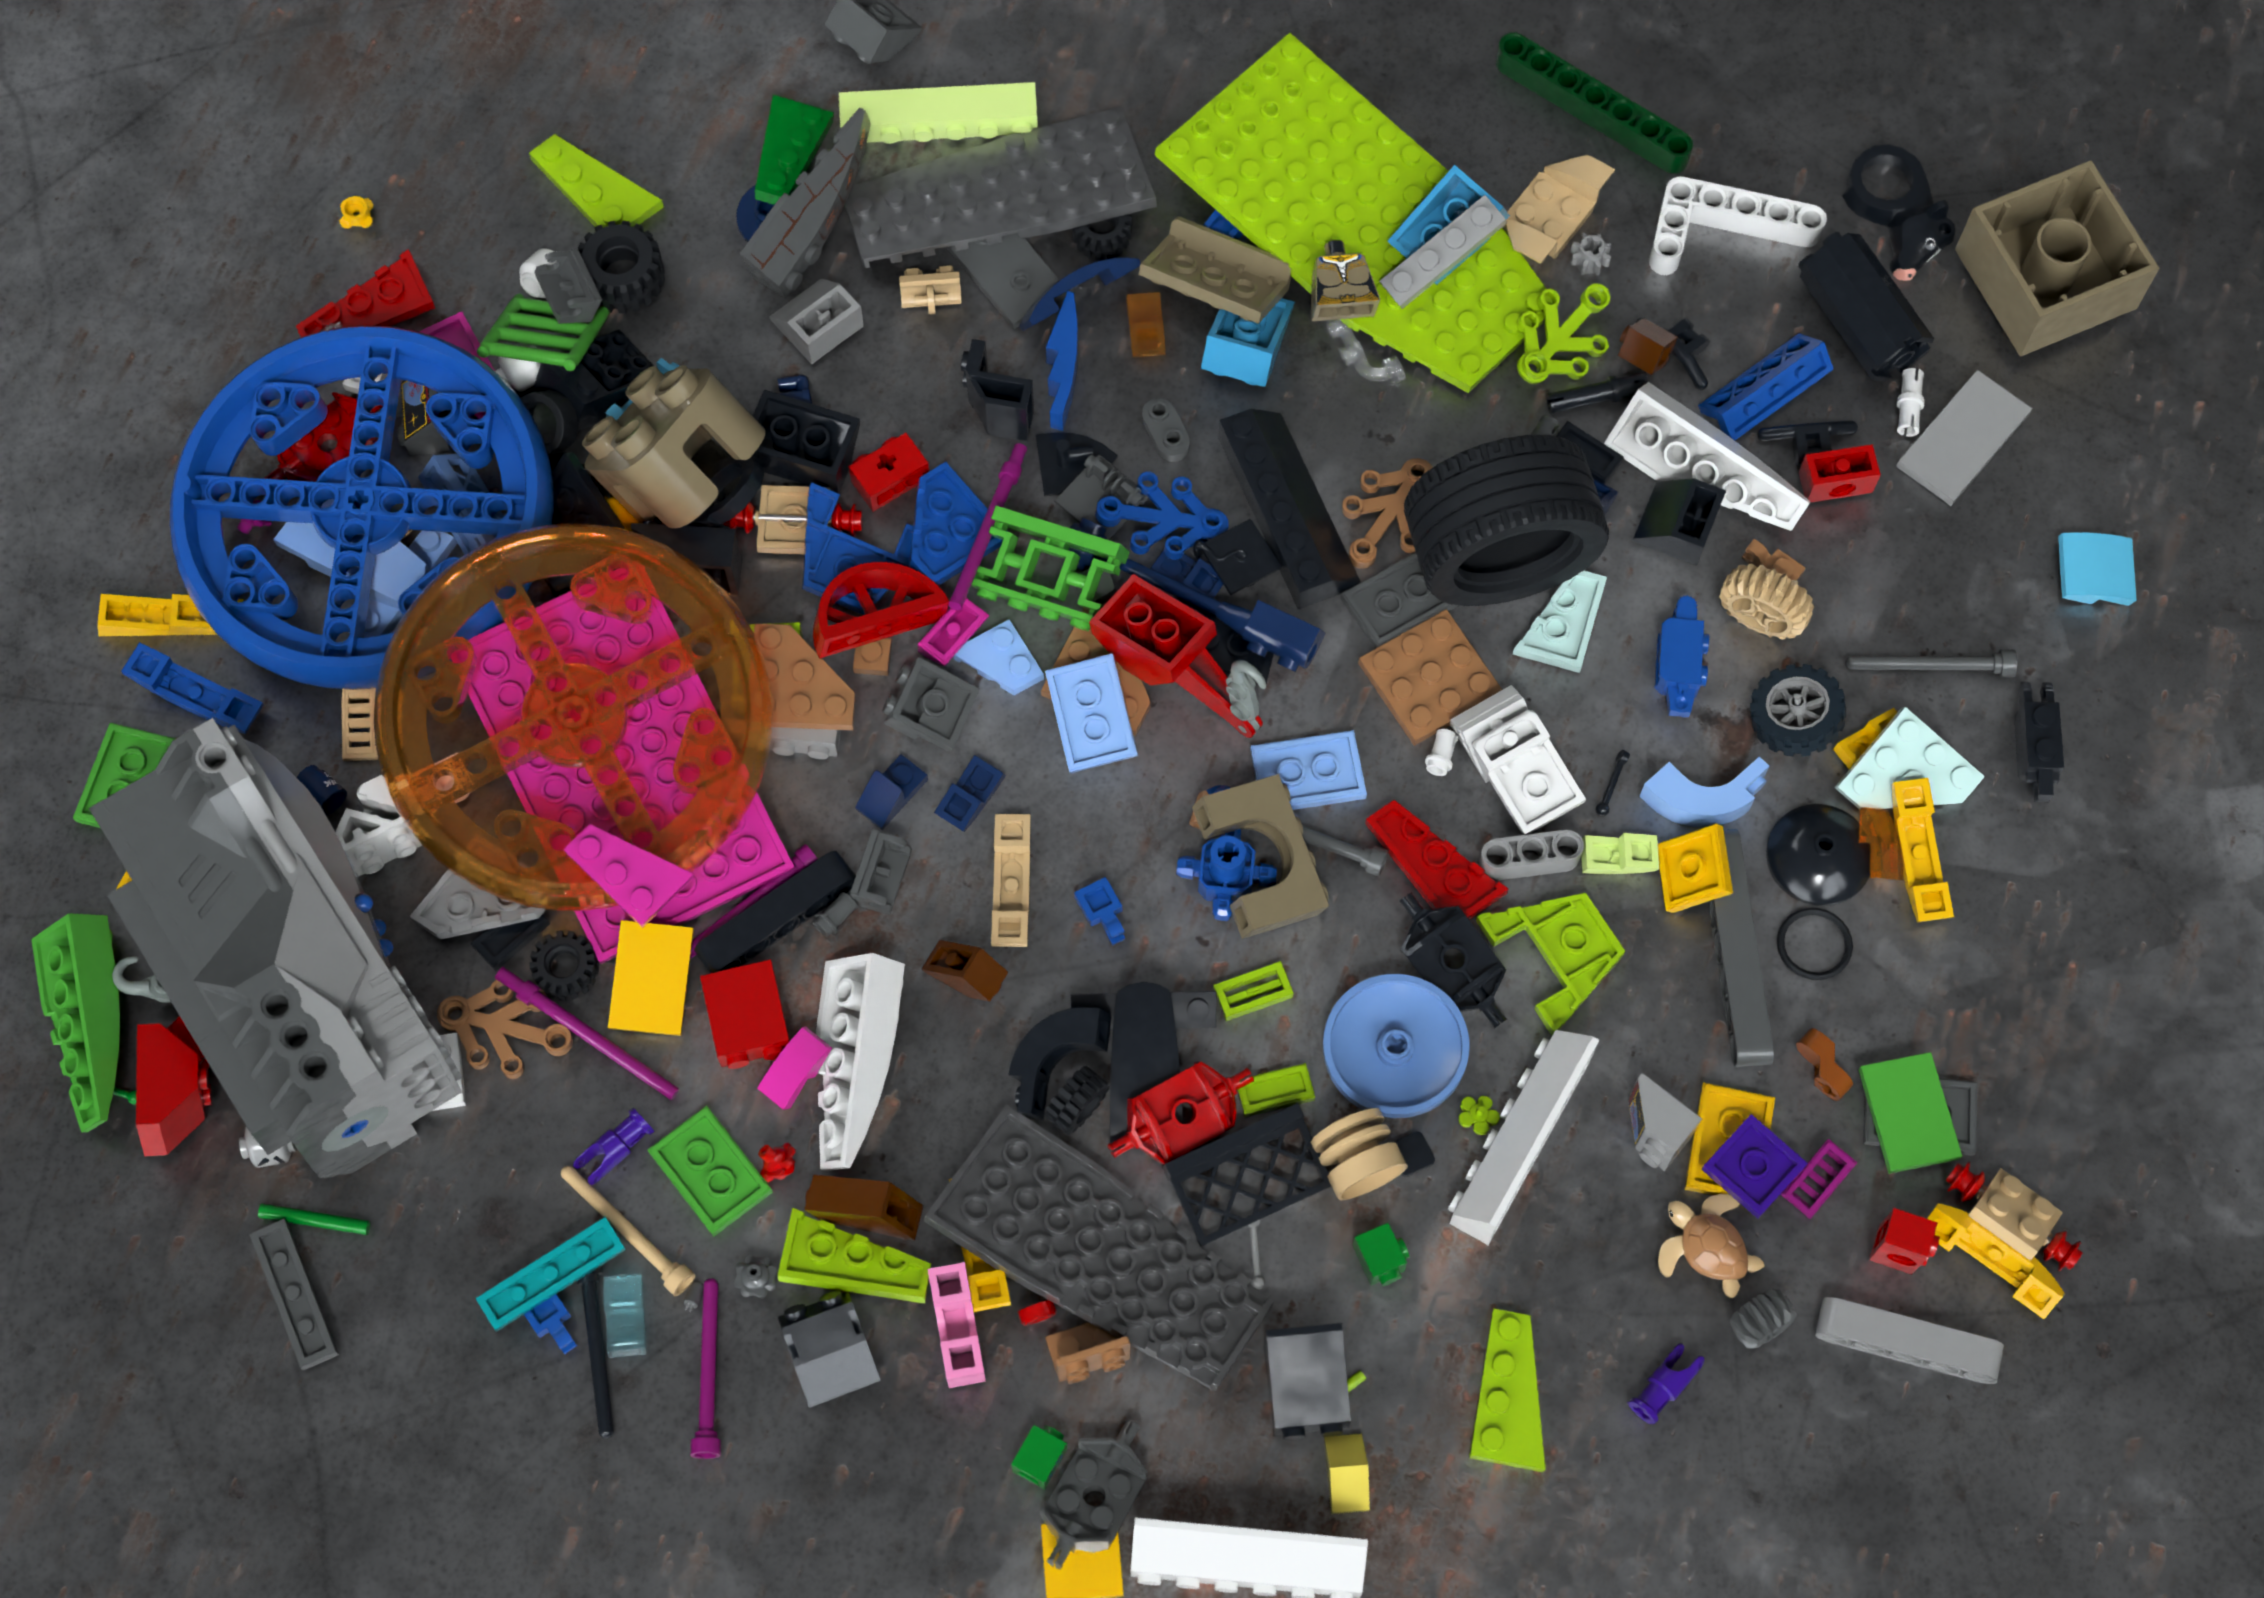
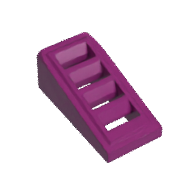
M1827 1139L1781 1196L1811 1219L1858 1162L1831 1140ZM1825 1154L1829 1155L1843 1168L1837 1172L1822 1159ZM1816 1165L1834 1178L1830 1184L1813 1171ZM1807 1176L1825 1189L1821 1195L1803 1181ZM1798 1187L1815 1200L1812 1206L1794 1193Z

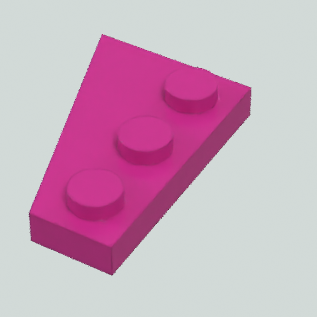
M591 824L563 849L642 928L695 877L693 873Z

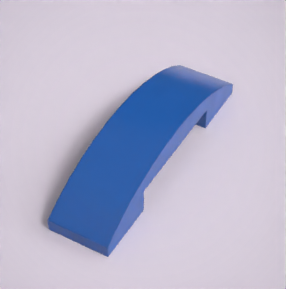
M140 642L121 671L122 674L180 708L206 720L213 718L217 725L223 727L227 726L229 728L235 725L237 730L244 734L248 732L264 706L263 702L234 688L228 690L173 663L169 656Z

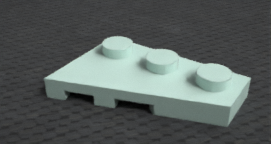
M1582 571L1573 578L1563 582L1540 616L1532 623L1529 631L1518 642L1513 650V655L1580 673L1607 577Z

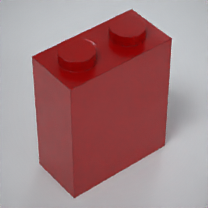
M771 959L700 976L717 1058L721 1068L726 1066L729 1069L742 1068L747 1066L749 1061L760 1058L776 1060L790 1042Z

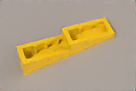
M111 594L100 595L97 624L98 636L217 635L201 616L189 595L172 594V599ZM238 599L237 602H243V599Z

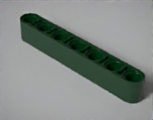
M1513 32L1501 37L1496 58V66L1500 72L1662 170L1671 174H1677L1686 169L1693 148V141L1687 133L1527 37Z

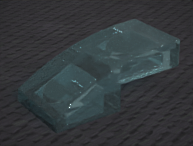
M642 1275L604 1277V1312L606 1315L608 1357L645 1355L646 1326Z

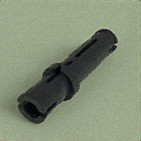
M1645 371L1620 378L1614 375L1609 376L1607 381L1554 393H1546V403L1550 405L1548 411L1550 414H1555L1556 412L1609 400L1613 403L1620 402L1621 398L1635 395L1639 388L1648 383L1649 380L1645 381L1648 376Z

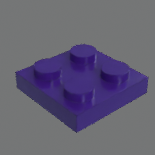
M1751 1114L1705 1163L1701 1170L1759 1219L1808 1163Z

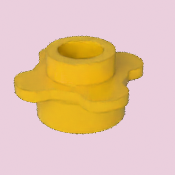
M352 196L341 202L340 207L343 217L340 219V225L343 228L349 229L352 226L368 228L372 225L373 220L370 217V210L373 209L374 205L370 199Z

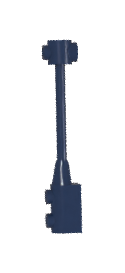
M1083 517L1080 523L1075 522L1070 527L1071 529L1108 540L1104 536L1107 531L1106 528ZM1070 547L1068 549L1080 556L1077 569L1081 571L1084 570L1086 565L1091 566L1093 558L1106 562L1108 560ZM1129 558L1126 564H1120L1119 567L1130 575L1135 574L1151 585L1215 614L1219 620L1241 635L1243 640L1249 642L1246 649L1264 658L1267 652L1280 657L1277 664L1294 672L1297 671L1298 666L1306 669L1311 664L1326 634L1320 628L1260 600L1257 601L1253 611L1232 603L1215 600Z

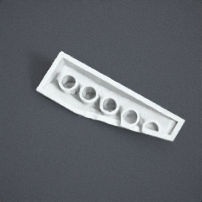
M1649 382L1637 390L1604 442L1605 445L1624 456L1623 459L1657 482L1692 478L1726 490L1721 506L1749 513L1751 517L1789 531L1793 530L1811 503L1810 500L1728 435Z
M875 953L825 961L816 1026V1035L832 1047L818 1072L823 1075V1091L818 1093V1107L824 1110V1121L819 1125L820 1169L824 1171L851 1167L876 1111L890 1065L899 1021L905 964Z

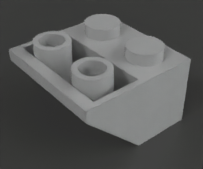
M822 278L769 316L774 325L811 364L815 363L864 326L861 306L839 283Z

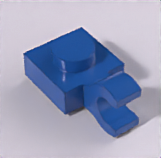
M1106 877L1074 892L1075 900L1091 927L1101 922L1112 945L1125 940L1123 935L1125 931L1116 917V914L1123 911L1122 904Z
M557 1294L524 1314L539 1338L550 1332L564 1354L577 1347L562 1324L571 1315Z

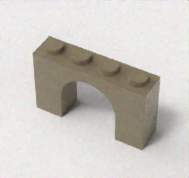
M1279 774L1205 795L1192 806L1204 840L1239 829H1251L1267 836L1280 853L1282 872L1277 885L1243 895L1230 905L1242 939L1317 916L1329 907L1328 891L1318 878L1315 870V857L1311 850L1307 849L1302 836L1303 827L1301 821L1293 813L1290 805L1289 790L1282 783Z

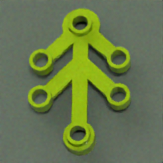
M1594 283L1588 286L1581 294L1580 306L1561 327H1559L1557 307L1560 302L1559 294L1553 289H1546L1538 296L1537 305L1544 311L1547 342L1540 350L1536 330L1540 324L1538 315L1532 311H1526L1518 318L1517 327L1524 335L1525 353L1518 360L1517 370L1523 380L1531 384H1538L1543 382L1549 374H1567L1571 379L1579 380L1589 370L1588 362L1584 358L1575 357L1571 361L1550 360L1556 352H1587L1592 357H1600L1608 350L1609 343L1603 335L1597 334L1592 338L1570 337L1591 313H1598L1609 304L1610 293L1604 285ZM1544 296L1552 299V305L1545 302ZM1589 296L1595 298L1597 305H1594L1589 300ZM1524 318L1530 319L1533 326L1528 327L1524 322ZM1593 341L1601 345V350L1594 348ZM1528 364L1535 365L1537 373L1533 372ZM1573 364L1581 367V373L1574 370Z

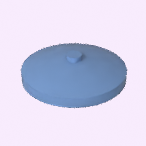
M1405 974L1375 976L1350 988L1337 1001L1330 1012L1323 1036L1325 1066L1339 1092L1362 1110L1379 1108L1383 1117L1387 1118L1414 1117L1442 1104L1459 1085L1469 1057L1468 1029L1454 1001L1434 984Z

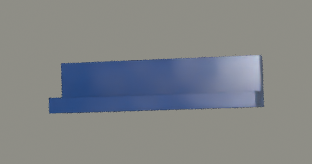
M1800 333L1700 403L1698 405L1700 413L1716 419L1721 431L1735 441L1834 370L1824 341Z

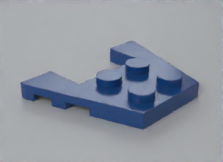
M811 482L807 497L802 589L822 597L826 587L836 576L851 567L864 563L889 562L909 567L913 526L908 523L906 524L894 554L833 529L827 524L840 494ZM881 588L866 589L875 606L889 591L888 589ZM854 592L843 596L836 602L838 605L866 615Z

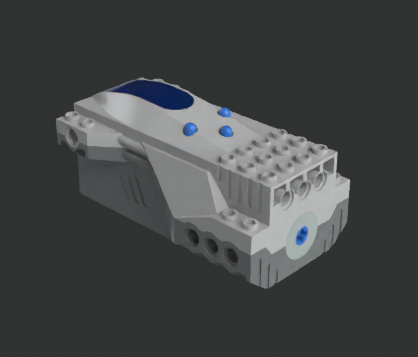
M211 718L173 740L154 771L89 808L132 881L107 895L250 1133L267 1155L292 1141L319 1178H330L337 1174H351L416 1135L417 1132L411 1123L462 1093L457 1083L462 1076L434 1026L429 1022L415 996L410 992L396 966L391 967L388 956L393 951V943L388 939H381L380 937L386 932V923L381 919H374L371 911L373 899L365 894L354 866L324 811L309 790L275 756L259 745L243 739L235 725L219 729L214 719Z

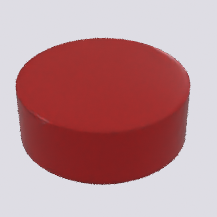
M1049 1300L1036 1303L1018 1311L1019 1318L1024 1326L1044 1321L1055 1316L1057 1313L1055 1304Z

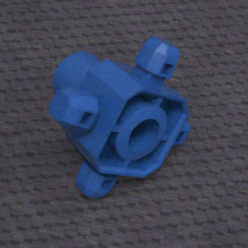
M1241 829L1222 834L1218 839L1212 838L1202 846L1201 860H1196L1195 856L1179 857L1176 875L1193 880V877H1199L1198 892L1206 901H1213L1212 914L1214 919L1229 921L1232 917L1230 905L1239 897L1252 893V883H1259L1258 887L1276 885L1277 868L1261 863V866H1254L1256 851L1248 842L1241 841Z

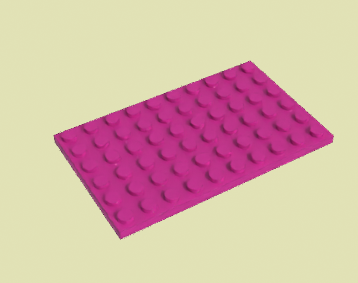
M640 558L478 634L448 653L600 964L617 956L621 920L636 921L563 850L589 824L694 874L695 877L648 923L681 926L795 868Z

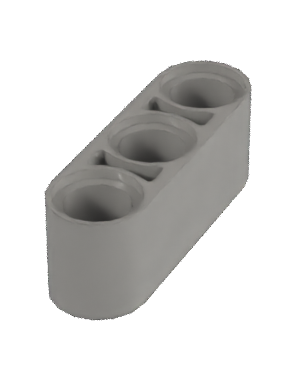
M1572 830L1496 838L1484 844L1478 865L1494 881L1568 872L1578 865L1584 849V842L1582 837ZM1558 847H1570L1574 854L1565 856L1558 851ZM1527 850L1534 851L1538 854L1539 859L1529 860L1523 856L1522 852ZM1498 855L1504 860V863L1495 865L1487 857Z

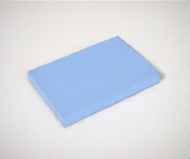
M1113 653L1045 671L1070 773L1138 756Z
M1354 730L1250 746L1255 779L1260 780L1279 774L1282 783L1289 790L1292 810L1362 800L1367 797Z

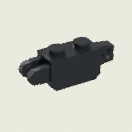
M2029 682L2020 683V709L2015 715L2014 722L2018 777L2020 780H2026V783H2032L2034 802H2050V799L2054 796L2053 783L2058 784L2060 774L2064 769L2059 702L2054 700V689L2051 682L2042 683L2040 689L2041 702H2033L2032 688Z

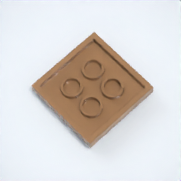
M1447 609L1363 655L1358 661L1359 666L1414 746L1435 735L1437 730L1451 726L1450 720L1502 690Z

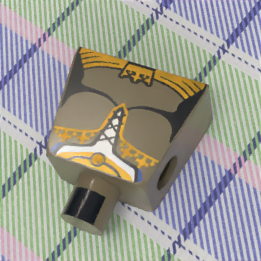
M1334 240L1324 245L1326 256L1316 258L1312 271V321L1374 317L1380 298L1365 257L1360 253L1346 254L1343 241Z

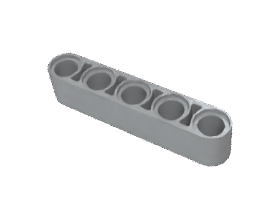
M1833 1297L1823 1298L1816 1330V1337L1826 1342L1986 1384L1997 1383L2004 1348L2001 1342Z

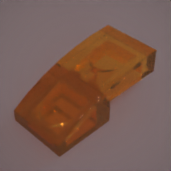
M1160 292L1128 294L1126 300L1132 358L1166 355Z
M1860 807L1859 843L1871 844L1870 878L1903 880V859L1900 841L1888 810Z

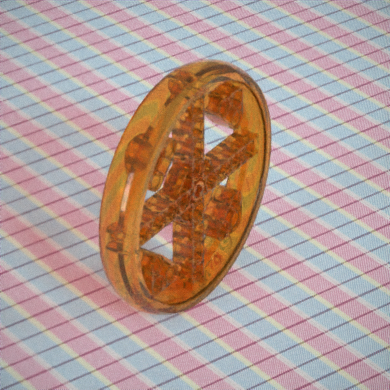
M563 523L524 529L491 540L449 565L426 586L399 622L387 646L375 692L373 724L376 753L390 798L415 838L437 861L456 876L476 888L501 899L529 907L555 911H586L618 906V904L564 850L557 851L551 847L553 839L558 835H566L572 842L576 835L571 827L563 823L508 809L499 813L494 820V830L498 837L497 839L475 824L458 807L455 800L539 756L545 761L560 767L584 768L624 841L633 844L635 835L640 832H647L651 834L653 841L648 847L641 849L692 872L712 856L733 833L756 795L769 757L773 729V703L765 660L752 629L728 593L706 571L668 545L645 535L598 524ZM616 568H624L629 572L628 576L621 581L612 579L610 573ZM575 575L571 580L570 589L573 600L579 608L631 624H642L650 619L653 613L651 598L653 596L675 612L692 632L611 675L586 664H565L522 585L549 577ZM585 584H592L597 587L596 593L590 597L579 595L578 590ZM511 586L516 589V593L512 598L505 600L497 596L502 587ZM633 598H641L646 602L645 607L640 611H631L626 606ZM492 601L535 681L530 685L523 698L520 722L435 765L428 742L427 709L433 719L439 723H451L459 717L477 665V657L472 644L467 639L454 637V635L472 615ZM520 617H529L533 620L531 627L526 630H518L514 627V624ZM700 642L707 643L712 647L711 652L705 656L694 654L692 649ZM545 647L549 649L550 654L548 658L543 661L532 659L531 654L536 648ZM461 649L469 653L468 658L463 663L457 664L450 661L451 654L456 650ZM667 659H675L680 663L678 670L672 673L663 671L660 666ZM432 666L436 668V673L431 679L421 680L418 678V672L423 667ZM712 666L720 693L721 720L715 711L709 708H700L692 712L687 721L673 767L676 787L685 794H697L681 814L658 832L614 751L626 733L629 709ZM642 675L648 679V683L643 689H633L629 686L630 679L634 676ZM554 678H563L567 681L565 689L560 692L549 690L548 684ZM603 692H611L615 694L616 700L610 706H602L597 703L598 696ZM449 697L453 699L451 708L447 711L436 710L434 706L439 698ZM574 709L577 714L580 713L581 719L574 722L572 718H569L568 712ZM701 720H709L715 726L713 731L706 735L697 733L694 727ZM541 725H547L552 729L551 735L544 740H538L533 737V731ZM587 740H598L601 743L600 750L594 754L583 752L582 745ZM515 742L519 744L518 753L511 757L503 756L500 751L505 743ZM717 751H726L732 756L730 762L723 766L715 764L711 758ZM475 759H483L487 762V767L482 773L473 774L468 771L470 762ZM688 767L695 768L700 772L698 779L691 783L685 782L680 778L682 770ZM606 770L615 771L618 774L617 781L612 785L600 783L599 776L602 772ZM447 775L455 779L453 786L449 790L440 791L436 789V782L440 777ZM623 801H630L634 803L636 808L630 816L625 817L616 813L617 805ZM509 821H517L521 824V830L517 835L510 837L502 833L504 824ZM524 853H536L539 856L536 865L530 868L520 866L519 859Z

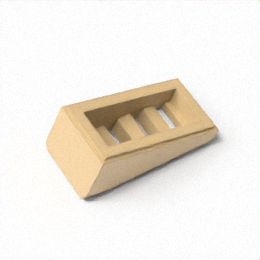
M378 688L342 689L343 761L379 760L382 695ZM353 714H370V718H353ZM370 728V732L352 733L353 729ZM370 741L369 747H352V742Z

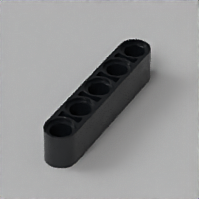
M831 851L705 937L697 944L694 952L710 973L743 966L815 916L817 912L828 907L841 892L848 893L852 889L856 875L837 851Z

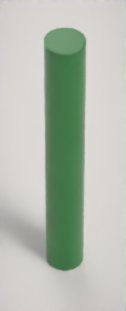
M261 1203L258 1209V1218L275 1221L285 1219L288 1223L368 1235L371 1222L369 1220Z

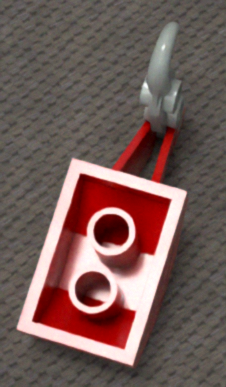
M1132 574L1089 621L1092 634L1110 654H1114L1115 660L1124 670L1150 686L1168 684L1175 681L1247 738H1252L1262 727L1263 721L1258 716L1260 704L1256 697L1254 689L1256 683L1254 680L1261 689H1265V679L1257 668L1243 660L1233 662L1230 670L1231 673L1228 677L1205 648L1217 635L1215 622Z
M137 956L126 957L115 965L112 979L117 989L129 995H142L159 1002H171L155 975L140 981H129L124 978L123 971L128 965L138 962ZM180 1016L167 1028L160 1023L137 1025L136 1127L144 1157L168 1155L205 1120V1106L212 1105L211 1083L208 1084V1067L210 1065Z

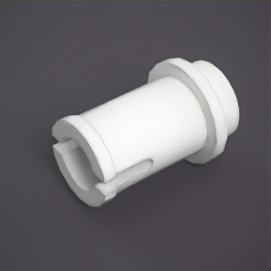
M1448 729L1437 730L1431 754L1426 756L1425 759L1426 769L1431 774L1445 776L1447 771L1452 769L1453 763L1451 758L1459 737L1455 732Z

